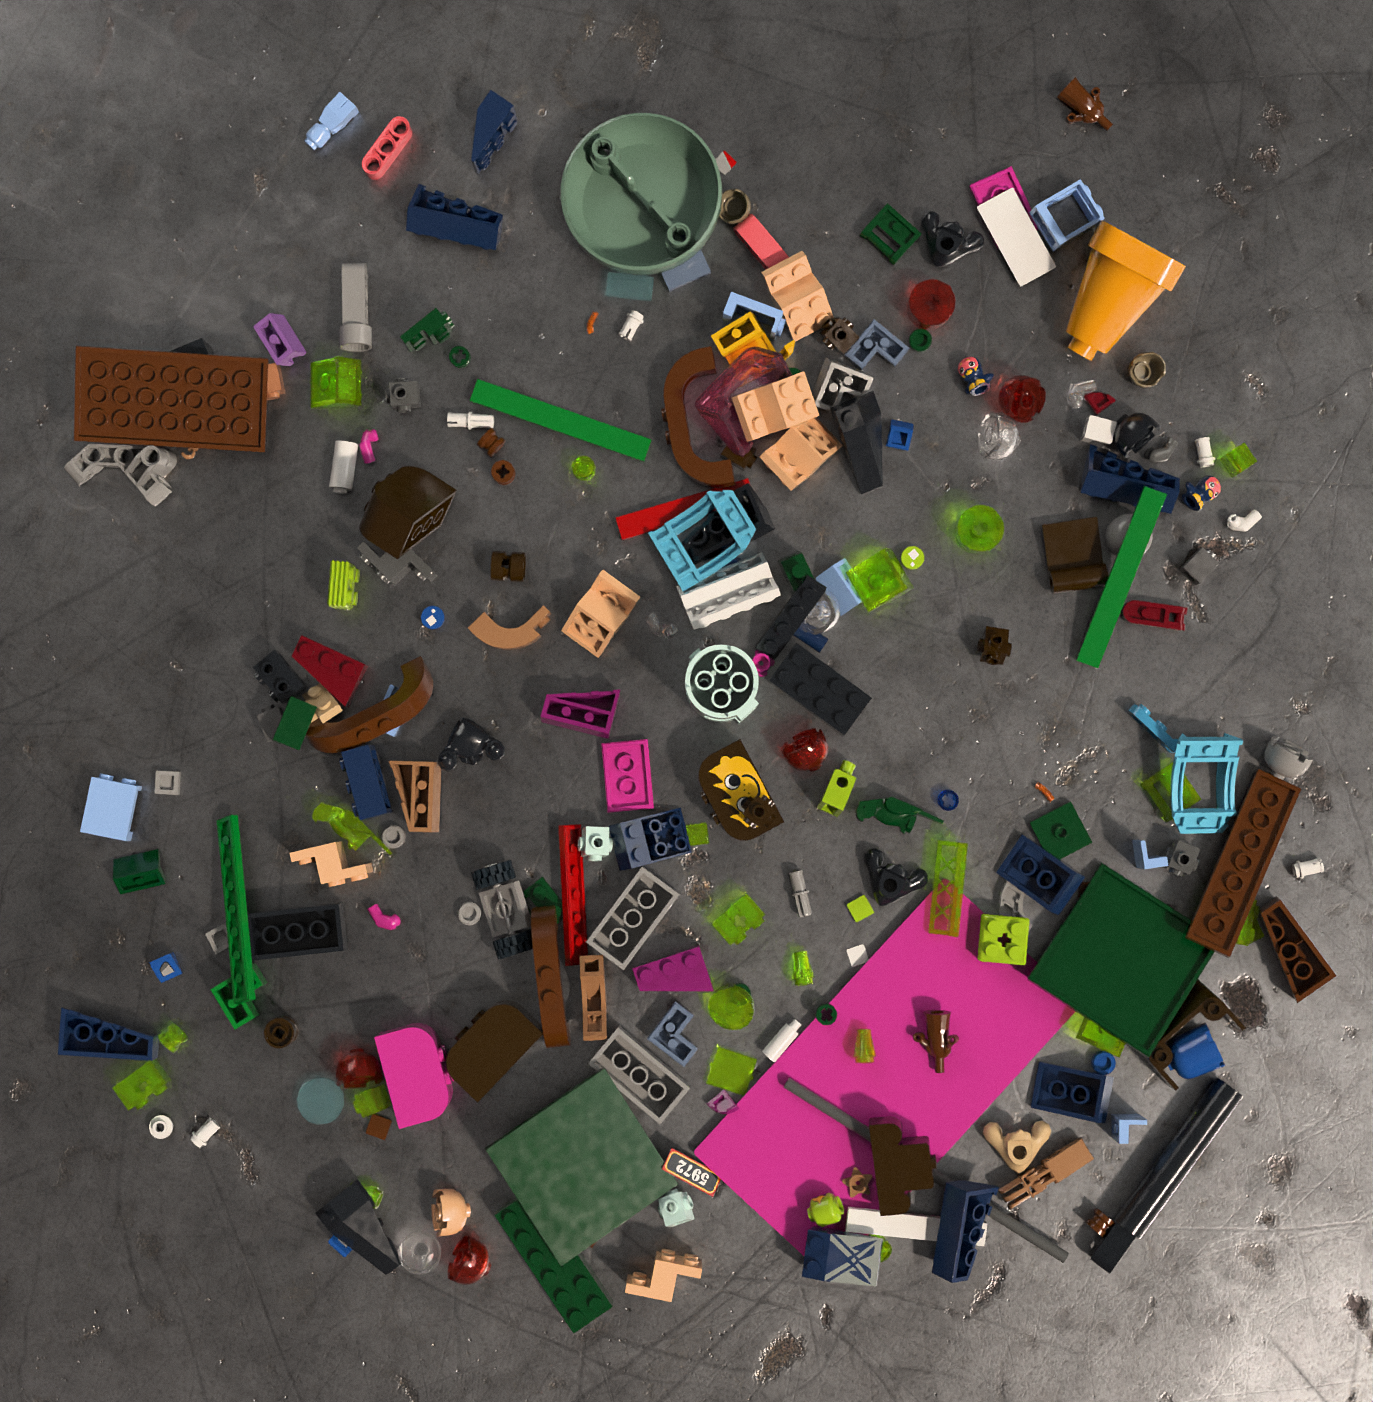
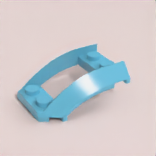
M710 490L706 492L707 494L690 508L664 523V526L648 533L682 591L694 586L731 562L747 548L756 528L733 490H723V492ZM713 509H716L734 538L735 543L717 557L696 569L677 535L704 518Z
M1183 733L1179 737L1171 774V811L1180 834L1223 833L1229 826L1227 822L1231 817L1237 816V811L1235 810V779L1239 761L1237 756L1239 745L1243 744L1241 738L1224 733L1223 737H1186ZM1186 762H1218L1216 772L1217 808L1183 809V780Z

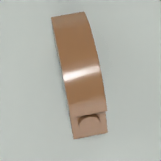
M543 605L522 626L504 628L497 625L483 612L468 629L478 639L491 647L515 650L526 647L541 637L535 629L537 627L542 629L551 620L549 618L551 613Z
M603 955L580 956L583 1040H607Z

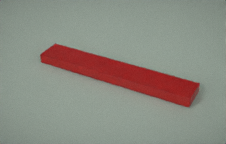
M747 478L735 482L736 486L713 488L710 490L723 492V490L734 491L747 483L750 484ZM710 490L616 517L622 540L659 529L664 526V523L698 502Z
M581 824L558 825L565 966L580 965V956H588L583 857H581V851H578V838L582 837Z

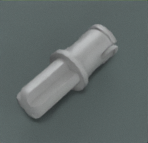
M799 870L788 873L793 891L791 896H794L798 916H810L812 912L807 895L809 890H806L803 871Z

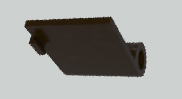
M1097 516L1042 525L1049 584L1052 594L1105 586L1108 570L1103 562Z

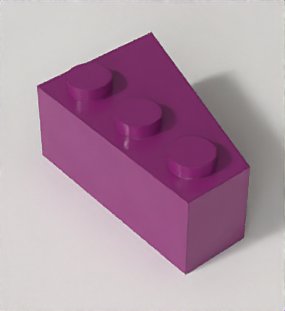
M620 689L603 692L591 691L589 693L546 694L541 713V722L609 739L620 698Z
M699 945L633 966L632 968L639 991H714Z

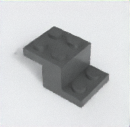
M364 541L357 547L361 552L358 556L371 568L375 566L377 568L375 573L387 584L392 582L396 585L411 570L423 581L427 578L432 582L438 576L412 549L399 559H396L387 552L380 557Z

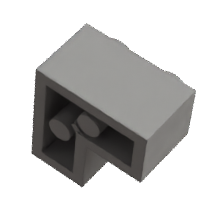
M826 357L812 390L815 404L817 407L831 411V407L839 405L844 392L857 397L868 393L874 377L867 372Z

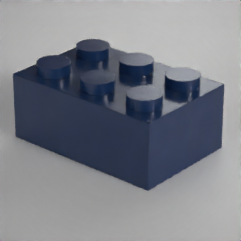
M365 745L341 752L342 758H339L342 771L347 772L349 780L345 782L348 793L353 794L355 803H352V809L355 817L359 816L360 820H368L393 813L375 746Z

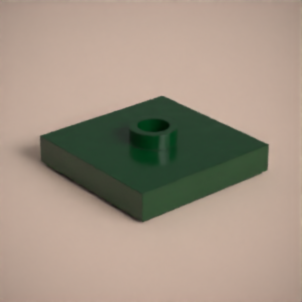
M1071 801L1029 822L1041 847L1059 859L1093 843Z

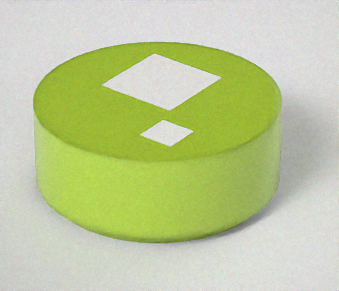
M907 547L901 554V563L906 569H918L924 562V553L918 547Z

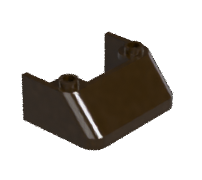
M1199 979L1150 1057L1146 1058L1140 1054L1160 1078L1175 1091L1179 1087L1164 1071L1173 1058L1172 1051L1165 1042L1199 1012L1210 1021L1220 1020L1224 1016L1234 1028L1241 1031L1246 1029L1224 1002Z

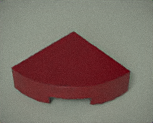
M1091 392L1083 397L1096 416L1116 402L1112 396L1101 392Z

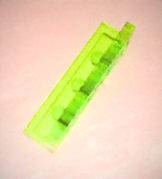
M937 840L928 933L959 937L968 843ZM942 845L955 847V856L948 862L941 855ZM941 860H942L945 865H943V866L940 868V863H941ZM954 861V866L952 869L950 864ZM948 867L953 876L952 880L944 885L939 879V873ZM938 883L942 886V888L939 891ZM952 884L950 893L947 888ZM945 890L950 896V903L942 909L937 903V896ZM936 906H937L938 909L940 910L937 914H935V913H936ZM948 908H949V915H947V914L945 913V911H946ZM941 914L948 920L947 930L934 929L935 919Z

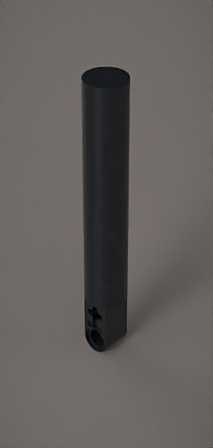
M1216 1078L1114 1218L1117 1223L1091 1257L1093 1262L1109 1274L1112 1272L1135 1238L1141 1239L1244 1096L1221 1079Z

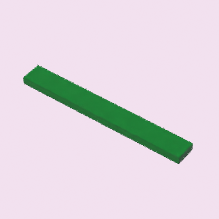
M479 379L476 381L470 398V402L642 462L645 461L652 441L649 438Z
M1147 486L1143 487L1076 661L1099 668L1166 499V493Z
M229 815L217 820L233 1001L234 1004H242L256 1000L239 821L238 815Z

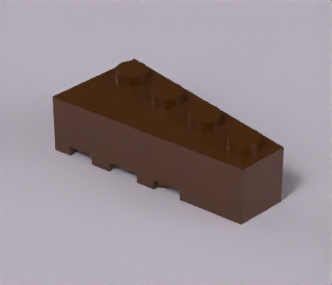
M1277 896L1257 909L1291 994L1297 1003L1336 977L1331 967Z

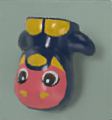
M966 357L958 365L959 375L967 383L964 390L966 394L978 396L990 389V380L993 379L994 374L987 373L984 375L982 365L977 358Z
M1208 475L1202 477L1195 487L1190 482H1186L1187 491L1182 494V500L1191 510L1200 511L1203 508L1204 502H1209L1218 496L1221 491V485L1217 478Z

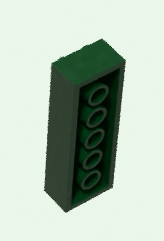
M514 1198L496 1211L494 1216L573 1334L613 1307V1299L582 1253L560 1266L517 1198Z

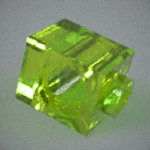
M1245 442L1219 459L1232 478L1257 462Z
M383 1083L357 1093L354 1096L355 1101H353L357 1114L361 1113L362 1118L387 1109L392 1105Z

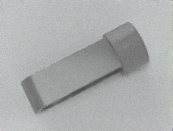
M366 263L342 264V326L339 327V347L341 350L348 352H364L372 349V327L368 326V274Z

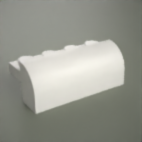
M762 552L721 568L685 591H682L679 585L676 586L694 630L705 628L710 623L720 619H727L735 613L750 610L753 606L763 602H770L776 597L781 596L779 588L772 577L768 562Z

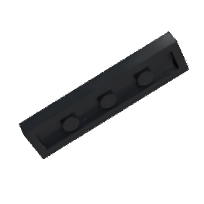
M806 575L760 638L755 648L775 660L825 593L827 587Z

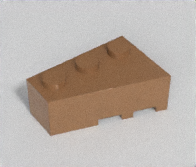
M389 761L395 776L396 788L399 790L402 801L401 806L409 832H439L441 768L438 762Z

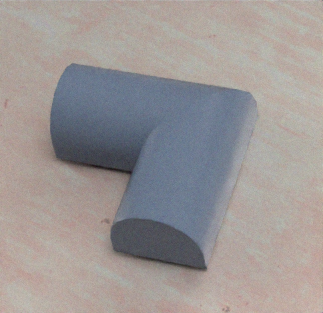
M873 319L844 356L859 370H863L876 353L895 367L910 348Z
M675 1001L647 1039L681 1066L685 1067L698 1048L680 1033L694 1015L683 1005Z

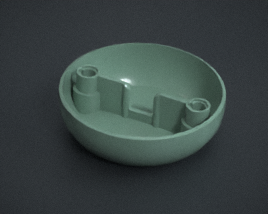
M632 113L612 118L598 125L577 144L563 172L561 204L567 227L573 238L592 259L620 273L652 275L672 270L684 264L703 248L712 235L720 215L722 182L711 150L692 129L673 118L660 114ZM603 149L610 150V155H608ZM679 235H685V241Z

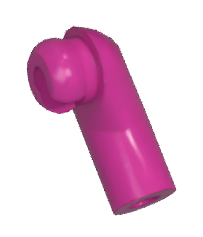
M375 429L365 430L361 437L359 446L364 464L375 461L371 442L378 440V434Z
M378 904L367 909L375 924L380 928L394 930L401 923L400 917L396 914L392 916L384 915Z

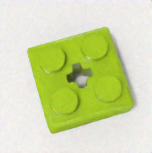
M332 560L330 562L327 604L334 609L352 610L353 606H356L358 602V592H354L355 582H359L360 570L356 569V566L349 561Z
M982 914L977 959L982 962L1025 965L1030 920L1023 917ZM1003 933H1006V937L1009 938V942H1005V946H1002V943L998 941V937H1002Z

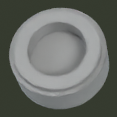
M390 825L382 832V841L389 848H398L405 842V831L398 825Z
M466 902L458 910V918L465 925L476 924L482 916L480 906L474 902Z

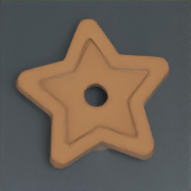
M855 1167L852 1175L842 1180L850 1188L851 1198L860 1193L870 1194L868 1183L872 1175L861 1174L858 1168Z

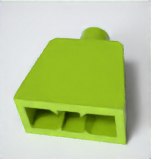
M843 760L839 770L834 769L816 807L817 809L836 817L843 812L856 781V777L852 776L855 764ZM837 782H840L843 785V788L839 787L837 785Z

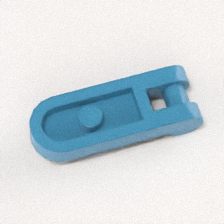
M1133 704L1127 711L1130 716L1169 753H1175L1178 739H1173L1166 733L1167 727L1159 720L1155 722L1149 716L1151 712L1144 705L1140 704L1137 706Z

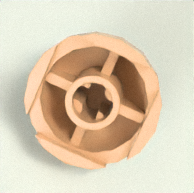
M435 1189L432 1198L436 1197V1204H431L434 1231L439 1230L436 1234L437 1237L456 1234L465 1226L467 1217H470V1204L465 1203L464 1197L454 1189Z

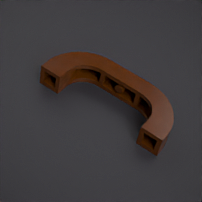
M712 346L685 354L672 366L664 384L665 408H662L661 412L663 422H668L669 431H665L667 445L671 444L675 459L682 471L690 479L703 486L726 488L736 486L732 462L730 459L709 462L695 455L692 450L684 403L686 389L692 381L702 376L717 374Z
M419 656L400 666L404 680L399 690L391 697L340 722L322 723L318 718L310 723L305 735L310 745L316 750L325 753L344 752L395 729L415 717L427 704L433 691V678L423 658Z
M556 906L534 907L531 910L532 944L546 1048L570 1046L569 1020L566 1019L558 953Z

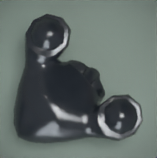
M929 211L922 216L921 226L927 237L930 259L935 267L950 265L966 254L979 251L984 245V237L976 231L967 234L964 239V229L957 221L945 222L939 227L941 220L936 212Z
M462 718L454 726L446 747L439 754L438 765L447 772L454 770L458 763L457 757L460 758L462 763L475 765L478 761L482 760L484 751L492 761L500 760L505 755V747L501 741L489 736L477 723L468 718Z
M873 848L869 849L865 854L864 863L868 868L872 892L879 906L894 903L912 891L923 888L928 883V874L923 869L916 868L908 876V872L901 864L882 866L884 856L881 850Z

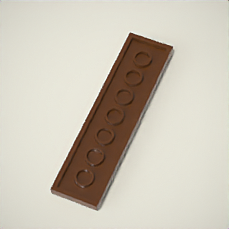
M1260 769L1256 770L1185 935L1186 939L1227 958L1231 956L1301 788Z

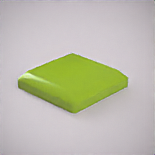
M865 895L847 904L855 922H859L874 913Z

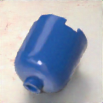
M1206 1022L1173 1037L1167 1044L1173 1054L1172 1061L1168 1067L1170 1071L1175 1069L1177 1074L1184 1079L1196 1078L1225 1066Z

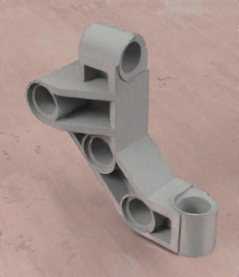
M89 444L68 461L64 469L80 487L81 484L87 482L95 474H98L104 467L121 468L141 491L145 499L156 507L173 491L172 487L163 478L174 469L177 464V457L172 451L152 445ZM98 450L99 458L94 461L93 455ZM130 452V460L125 462V454Z

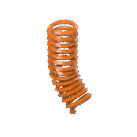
M592 312L591 318L588 319V334L594 332L593 323L599 315L597 312Z
M1041 783L1035 785L1036 789L1048 797L1049 802L1054 800L1055 797Z

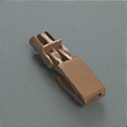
M1082 1137L1077 1138L1040 1161L1041 1164L1036 1168L1031 1167L1020 1175L1017 1174L1018 1177L999 1188L998 1191L1000 1194L1005 1193L1002 1197L1005 1202L1011 1201L1007 1204L1009 1210H1011L1028 1198H1035L1034 1196L1045 1190L1048 1184L1055 1182V1184L1059 1183L1092 1161L1094 1157Z

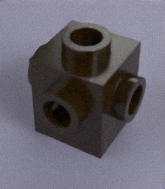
M839 317L829 318L823 324V330L819 333L824 338L822 342L830 350L835 348L841 354H845L860 338L852 330L854 325L845 317L843 319Z
M986 626L982 638H979L977 652H981V662H987L990 665H1003L1006 656L1010 657L1012 643H1008L1009 629Z
M758 795L755 798L750 796L742 805V808L745 809L742 813L745 816L743 821L753 829L756 826L759 828L766 826L768 828L776 818L773 814L776 810L772 807L775 803L765 795L761 798ZM757 807H761L764 810L763 815L760 817L755 815Z

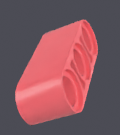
M400 116L393 118L364 156L362 167L368 178L378 180L383 177L411 139L412 129L406 118ZM398 126L406 127V131L404 133H395V130ZM384 145H393L390 152H382ZM371 163H379L377 170H368Z
M749 214L746 219L733 228L737 237L765 270L789 258L753 214Z

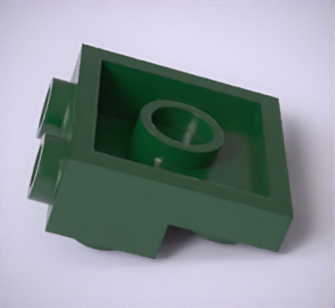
M435 308L403 333L400 338L410 352L413 350L419 351L427 344L426 340L428 338L434 345L438 342L440 344L445 342L451 336L449 333L452 332V328L455 325L444 310L440 313Z

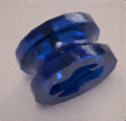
M948 789L938 795V804L943 810L951 811L958 806L959 797L954 791ZM952 794L954 804L952 806L949 804V807L944 806L942 797Z

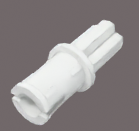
M469 411L468 414L448 413V427H467L469 430H472V428L491 429L494 427L493 415L473 414L472 411Z

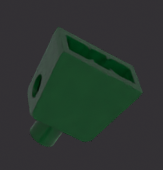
M797 551L777 560L792 594L806 575L814 579L802 552Z

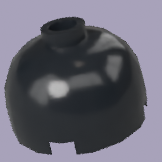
M1134 413L1130 416L1124 414L1117 420L1118 427L1115 429L1113 440L1116 448L1124 458L1131 457L1128 454L1133 450L1137 453L1155 437L1153 431L1155 428L1159 431L1160 425L1152 417L1144 413Z

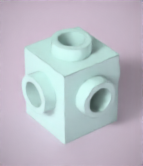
M586 826L582 829V837L578 838V851H581V857H588V861H602V857L608 856L609 852L612 851L613 842L612 838H609V827Z
M673 1189L665 1193V1197L658 1199V1212L660 1217L664 1219L666 1227H674L695 1219L692 1211L693 1201L687 1192H678V1189Z

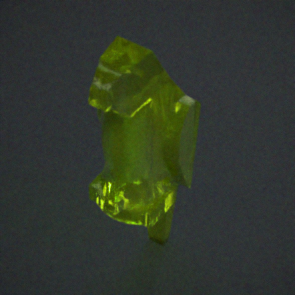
M320 803L314 809L312 814L313 820L315 822L317 820L322 822L328 821L335 833L348 841V848L350 850L356 851L371 836L389 855L392 854L385 844L358 817H355L352 811Z

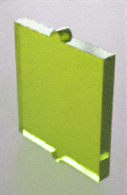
M718 1046L714 1061L710 1063L711 1070L706 1084L744 1096L750 1080H753L752 1074L757 1059Z

